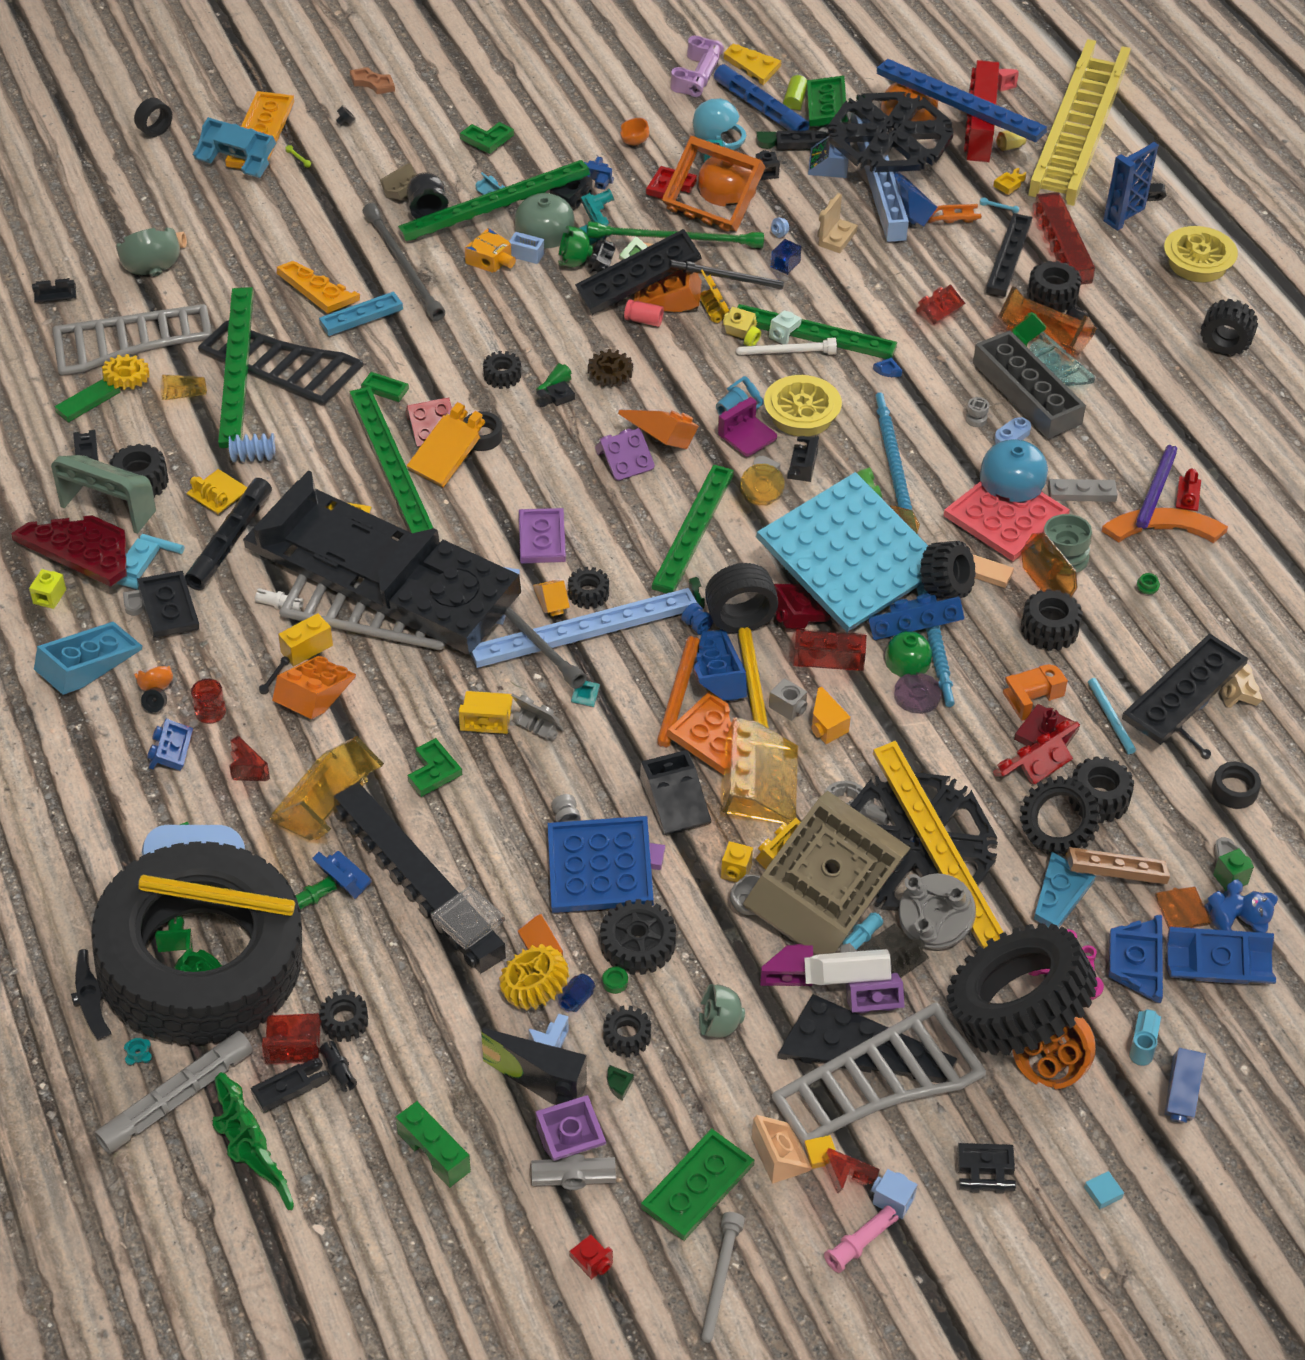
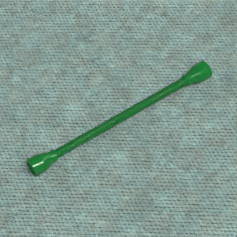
M599 222L587 223V235L589 238L611 236L612 234L616 236L631 235L634 237L666 238L678 232L666 230L651 231V229L633 230V228H613ZM687 232L691 240L738 242L752 248H763L764 232H751L736 236L732 234Z

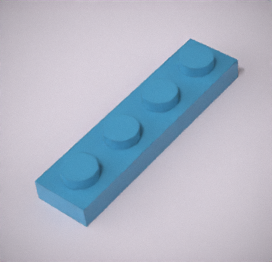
M393 291L320 317L319 324L326 334L331 336L403 310V303Z

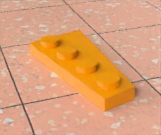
M295 261L277 266L276 274L326 313L360 301V293L356 291L350 293L346 291L345 286L341 284L336 286L329 282V278L316 276L313 270Z

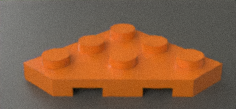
M710 691L667 731V737L723 775L738 763L740 757L739 750L735 744L736 736L733 723L729 717V704Z

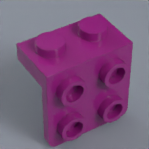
M752 397L739 402L728 411H724L719 415L718 435L746 457L751 456L777 440V433L756 418L757 401Z

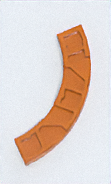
M1155 508L1147 527H1154V529H1173V527L1187 529V532L1205 538L1212 543H1215L1228 530V526L1213 518L1176 508ZM1140 510L1128 512L1110 520L1102 526L1101 531L1117 542H1121L1125 538L1141 532L1143 528L1136 526Z

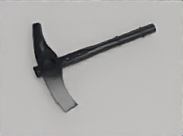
M81 949L78 951L76 961L75 985L77 992L72 993L71 997L74 1006L80 1005L91 1033L98 1040L112 1033L102 1016L104 996L97 979L90 971L89 952L87 949Z

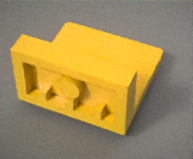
M466 691L464 704L459 707L460 731L508 734L513 702L512 694Z

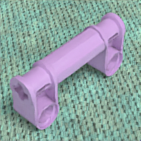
M696 35L691 36L688 39L687 57L692 61L700 62L695 71L687 70L683 67L674 68L671 72V90L676 93L699 97L703 93V87L707 85L719 61V55L724 51L723 44L717 40Z

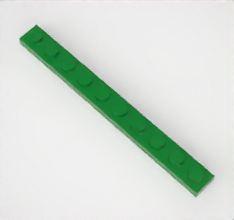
M581 159L399 225V232L405 241L416 240L425 234H432L439 229L454 226L458 222L471 220L475 216L490 213L494 209L509 206L513 202L525 200L532 195L545 193L547 190L555 187H562L574 180H581L585 176L590 175L589 168Z
M253 287L232 288L218 441L220 448H229V435L232 441H234L236 435H239L242 441L254 298Z
M370 386L349 391L350 399L409 532L416 533L434 528Z

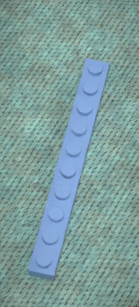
M686 588L534 628L533 630L551 648L682 614L690 604L697 602L690 589ZM523 632L481 642L472 651L471 656L476 667L479 668L541 650Z

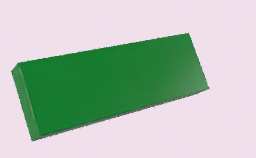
M101 379L54 406L55 412L69 423L121 393L120 386L115 389L114 384L108 386L107 381Z

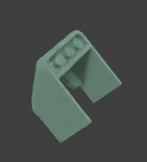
M82 455L58 456L51 464L60 506L64 509L80 489L86 486L127 500L134 533L138 534L156 512L151 483L143 475H138Z

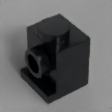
M767 150L756 153V158L763 162L765 168H772V171L763 172L760 180L778 179L780 161L777 159L776 153Z

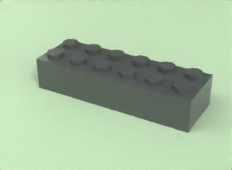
M1010 330L975 344L973 364L1047 439L1082 425L1086 405Z

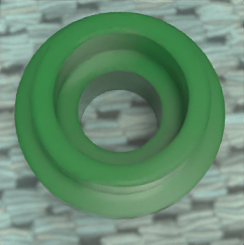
M1145 573L1138 578L1136 586L1142 593L1154 594L1159 590L1160 583L1156 575Z

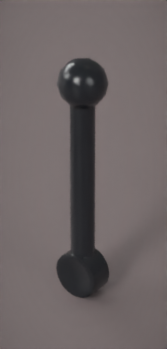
M282 657L281 663L268 681L259 686L261 694L264 695L269 692L268 687L282 668L289 664L290 659L288 657Z
M1182 726L1176 730V732H1180L1201 752L1203 759L1210 758L1211 751L1200 746Z

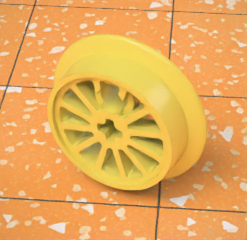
M1188 226L1177 229L1168 235L1164 243V249L1169 258L1171 269L1180 277L1195 282H1210L1219 279L1235 263L1238 257L1237 247L1227 235L1218 230L1203 226Z
M792 375L777 380L767 389L764 396V405L773 423L781 431L793 436H814L825 431L830 426L832 420L837 417L842 407V399L837 389L821 378L809 375Z

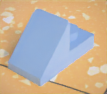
M558 1013L555 1022H550L546 1034L529 1029V1040L561 1048L569 1032L568 1016Z

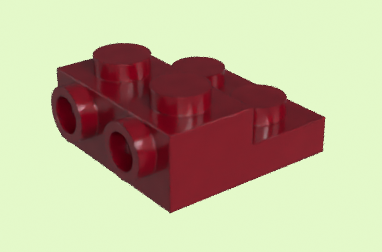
M774 584L778 597L776 618L778 622H783L786 628H806L808 622L829 621L831 615L801 584Z

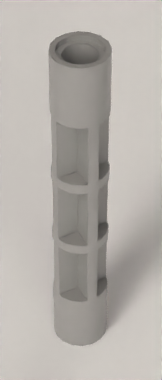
M236 1031L94 1132L100 1146L106 1153L112 1154L130 1141L131 1135L135 1137L214 1081L220 1072L225 1073L228 1071L229 1065L233 1067L252 1054L253 1048L249 1040L242 1032Z

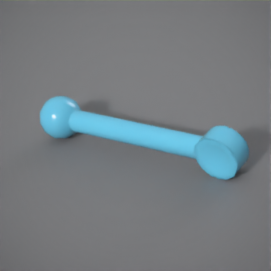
M987 198L980 199V204L983 206L991 205L1011 210L1013 213L1019 212L1018 206L1012 207L988 201Z

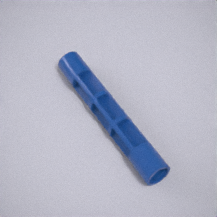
M722 64L716 69L714 79L786 130L804 131L809 129V121L727 65Z

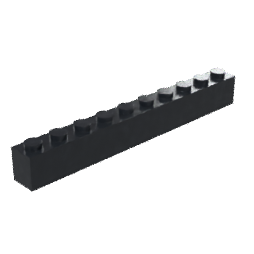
M359 782L333 796L335 804L333 811L339 820L343 819L347 823L351 834L357 835L361 839L363 847L375 855L378 864L382 868H387L393 881L403 886L408 898L415 900L419 904L423 915L429 916L434 921L436 929L449 938L451 946L456 951L460 950L464 955L466 963L471 968L475 967L482 974L506 958L505 943Z

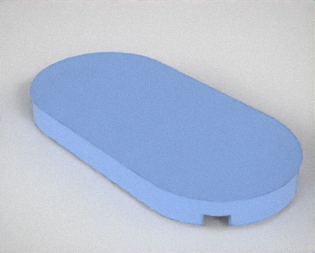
M162 825L156 827L147 835L142 846V855L149 852L152 854L154 850L165 846L169 848L173 844H189V842L197 841L206 843V841L219 842V845L225 843L236 846L237 849H245L241 836L228 826Z

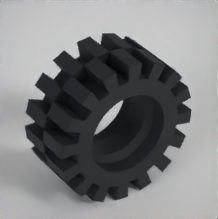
M498 351V354L493 352L491 356H486V359L483 361L484 380L487 381L488 385L492 384L493 388L499 386V389H503V386H506V389H508L510 385L514 387L516 382L519 383L522 377L520 358L518 356L515 357L514 353L509 355V351H505V354H502V351Z
M584 567V571L579 568L577 573L573 571L571 577L569 576L568 578L569 600H572L574 605L578 603L579 608H582L584 605L585 609H589V606H593V609H595L597 604L600 606L604 605V601L607 602L609 597V578H607V574H603L601 569L596 571V567H592L591 570H588V567ZM584 586L596 587L593 590L582 589Z
M341 990L342 995H338L336 991L332 993L333 998L328 995L325 998L326 1003L322 1002L320 1005L321 1028H323L325 1035L329 1034L331 1040L336 1036L337 1042H342V1038H346V1042L351 1041V1036H354L355 1039L359 1038V1032L363 1034L366 1031L365 1027H368L367 1005L365 1000H362V996L358 995L356 997L353 991H350L349 995H347L346 990ZM341 1011L354 1013V1017L348 1021L340 1022L334 1019V1016Z
M630 1005L628 1010H625L624 1006H620L619 1012L616 1008L611 1010V1015L608 1013L606 1021L604 1020L603 1040L605 1046H609V1051L613 1053L617 1050V1056L621 1057L623 1052L626 1053V1057H630L631 1052L634 1053V1056L639 1055V1049L642 1052L646 1050V1045L649 1046L651 1038V1021L648 1019L646 1012L642 1014V1009L640 1008L633 1011V1006ZM623 1026H632L637 1029V1034L631 1037H624L619 1035L617 1030Z

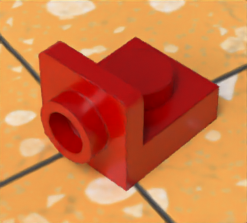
M591 1234L569 1251L570 1258L591 1280L598 1274H605L613 1263V1250L609 1246L604 1248Z

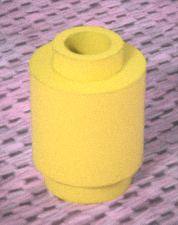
M1007 130L999 132L996 137V144L1002 151L1020 148L1026 143V138Z

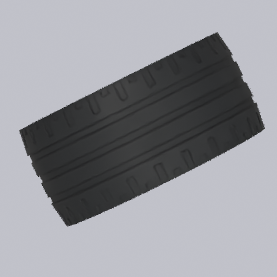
M737 563L721 569L711 577L705 589L706 603L713 622L721 630L729 633H739L740 628L748 627L752 631L762 627L774 617L778 608L777 592L771 576L765 568L754 563ZM757 592L753 598L746 602L726 604L729 599L738 594Z

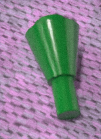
M558 363L546 381L536 388V391L540 389L546 390V387L563 381H570L572 379L570 368L566 364Z

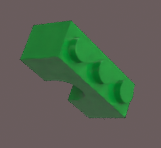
M418 1101L395 1117L397 1134L414 1152L419 1148L425 1152L431 1162L432 1170L449 1188L471 1172L470 1155Z

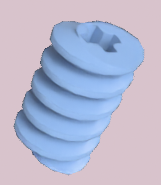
M263 433L261 440H258L256 434H253L252 440H249L248 435L245 434L242 441L239 435L235 436L234 441L231 440L229 435V453L232 462H236L238 456L241 462H245L247 456L250 461H254L256 455L259 461H263L264 455H266L268 461H271L273 454L275 455L274 433H271L270 439H267L265 433Z

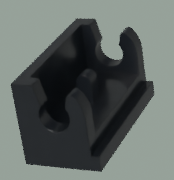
M798 436L797 441L805 442L807 445H794L787 479L811 482L818 454L819 436Z

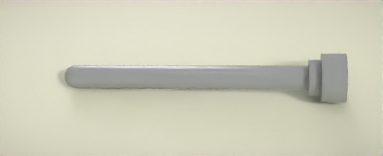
M725 1212L722 1217L721 1227L723 1228L724 1238L701 1336L702 1341L705 1343H710L713 1339L735 1237L743 1231L745 1218L735 1212Z

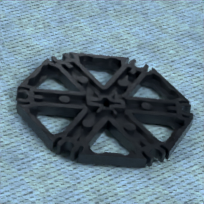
M906 92L858 94L856 101L849 98V102L847 100L844 102L828 125L830 144L855 166L858 167L860 164V168L863 169L864 166L868 165L870 166V171L875 170V173L921 171V169H926V163L933 166L934 162H938L948 147L954 134L952 122L946 115L924 97L920 101V95L916 98H911V93L906 94ZM897 100L898 103L890 115L887 116L872 101ZM922 108L926 109L936 118L933 121H911L916 112ZM847 112H852L865 123L844 124L841 121ZM940 139L933 149H927L917 141ZM870 142L863 152L855 151L847 143ZM892 147H894L907 160L887 161L885 158Z
M914 772L922 787H931L936 790L937 794L930 803L944 827L959 809H966L972 816L979 829V835L947 833L963 861L976 864L977 871L972 877L977 886H979L996 863L997 853H991L988 849H996L998 842L997 836L971 790L965 796L968 788L966 785L962 790H956L954 787L957 779L954 778L950 781L951 776ZM877 775L875 776L874 783L870 779L850 806L860 812L869 800H879L893 826L877 825L910 847L909 852L878 893V899L875 903V906L879 907L883 900H886L881 909L898 911L900 900L895 897V891L914 867L920 878L930 874H939L923 844L920 843L918 847L914 846V842H912L914 837L919 838L888 781L882 782Z

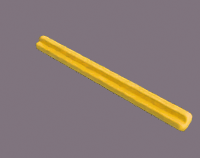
M748 627L740 628L738 636L744 669L746 671L756 738L766 740L769 738V727L752 633Z
M141 875L138 883L139 889L142 891L289 916L293 915L295 910V901L148 875Z

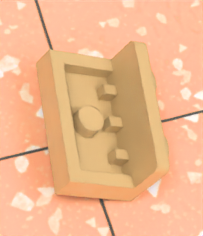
M1248 664L1220 689L1224 703L1229 708L1239 700L1255 706L1263 700L1259 692V686L1253 677L1252 669Z

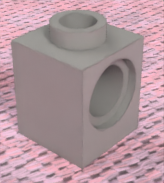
M784 678L770 691L769 708L792 721L798 714L802 715L808 705L806 702L807 691Z

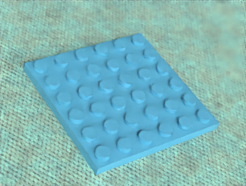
M856 472L757 531L756 538L846 632H849L869 619V617H872L923 584L920 573L921 559L928 545Z

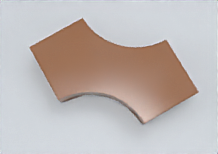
M369 67L350 70V77L354 87H368L374 90L376 94L395 91V85L390 74H377L372 72Z

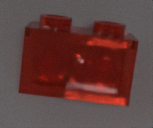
M950 284L945 288L941 286L936 289L931 297L928 295L923 297L918 302L919 306L915 312L918 314L924 311L935 325L962 308L966 303Z

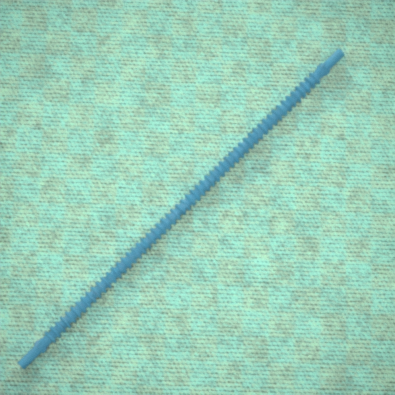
M879 392L875 395L878 406L876 411L880 417L881 434L900 516L919 536L891 416H889L890 410L886 406L884 394ZM924 584L917 587L918 596L928 594V591L924 589ZM940 626L926 628L932 649L936 676L939 678L938 685L942 689L945 705L952 707L955 705L951 688L953 687V682L949 677L951 673L947 656L945 655L946 651L944 650L945 646L943 645Z

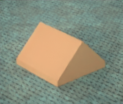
M756 1115L753 1118L752 1140L772 1184L809 1172L812 1169L797 1136L788 1122Z

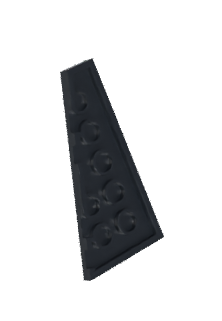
M812 994L778 1052V1059L787 1060L788 1057L802 1059V1063L812 1064V1061L827 1063L889 1027ZM902 1033L899 1034L931 1082L944 1083L948 1081L922 1042ZM890 1040L876 1047L895 1076L896 1074L908 1075L916 1080ZM942 1051L954 1069L958 1058ZM867 1053L854 1060L862 1072L871 1073V1070L879 1071Z

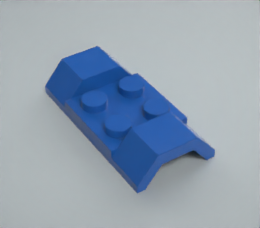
M1169 927L1166 945L1167 972L1170 977L1195 979V981L1275 984L1276 976L1272 970L1274 933Z

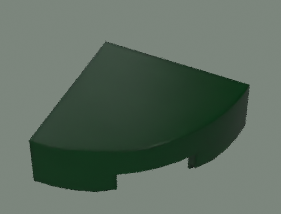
M689 578V589L696 602L704 608L705 599L699 593V587H702L699 578Z
M609 1065L607 1072L608 1087L614 1096L623 1101L634 1081V1074Z

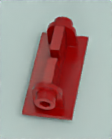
M1194 468L1186 471L1184 477L1179 476L1176 508L1198 511L1201 479H1198L1199 474Z

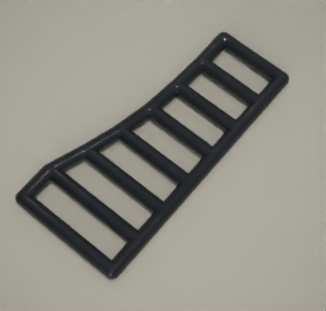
M228 320L222 323L198 346L199 352L225 363L227 343L219 350H215L210 346L228 330ZM251 330L250 339L254 341L250 343L249 356L263 343L272 347L253 365L248 364V373L320 405H325L364 365L362 360L344 352L301 346ZM281 349L291 352L270 373L261 370ZM301 354L311 356L288 380L278 377ZM321 358L333 359L305 388L296 385ZM342 362L352 365L322 396L313 392Z

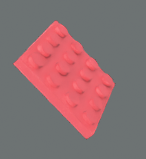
M980 481L944 510L943 516L1011 561H1014L1043 537L1044 526L1050 518L1060 514H1069L1070 509L1043 492L1028 501L1010 502V498L997 494L995 497L985 490Z

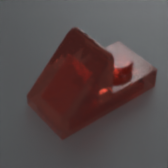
M239 735L230 740L232 747L231 756L234 759V762L229 765L231 778L237 781H268L270 779L268 763Z
M829 1147L822 1156L838 1194L843 1190L848 1175L852 1176L851 1179L854 1182L867 1185V1183L872 1184L877 1179L880 1169Z

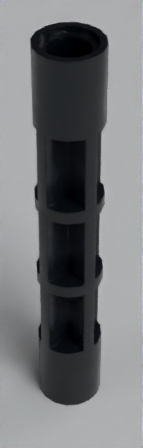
M254 478L240 500L185 574L186 583L194 590H203L221 562L231 551L240 535L245 531L252 518L271 494L272 487L266 480L262 478Z

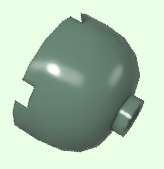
M709 984L701 1001V1004L705 1005L704 1013H699V1029L701 1035L711 1038H722L731 1035L737 1029L739 1023H743L745 1008H742L738 994L731 988L719 984Z

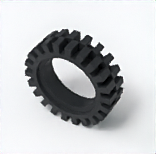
M1057 776V780H1053L1052 777L1046 778L1047 782L1044 784L1042 781L1036 783L1038 787L1029 790L1030 795L1029 797H1024L1023 802L1025 804L1020 808L1022 813L1020 822L1030 842L1037 849L1040 848L1043 853L1053 852L1066 856L1069 847H1083L1084 849L1088 847L1087 842L1095 839L1094 833L1099 831L1098 822H1101L1099 806L1088 787H1085L1080 781L1075 782L1071 777H1068L1066 780L1063 776ZM1062 795L1074 798L1081 804L1083 809V817L1079 827L1073 833L1064 837H1052L1044 833L1038 824V814L1042 805L1055 796Z

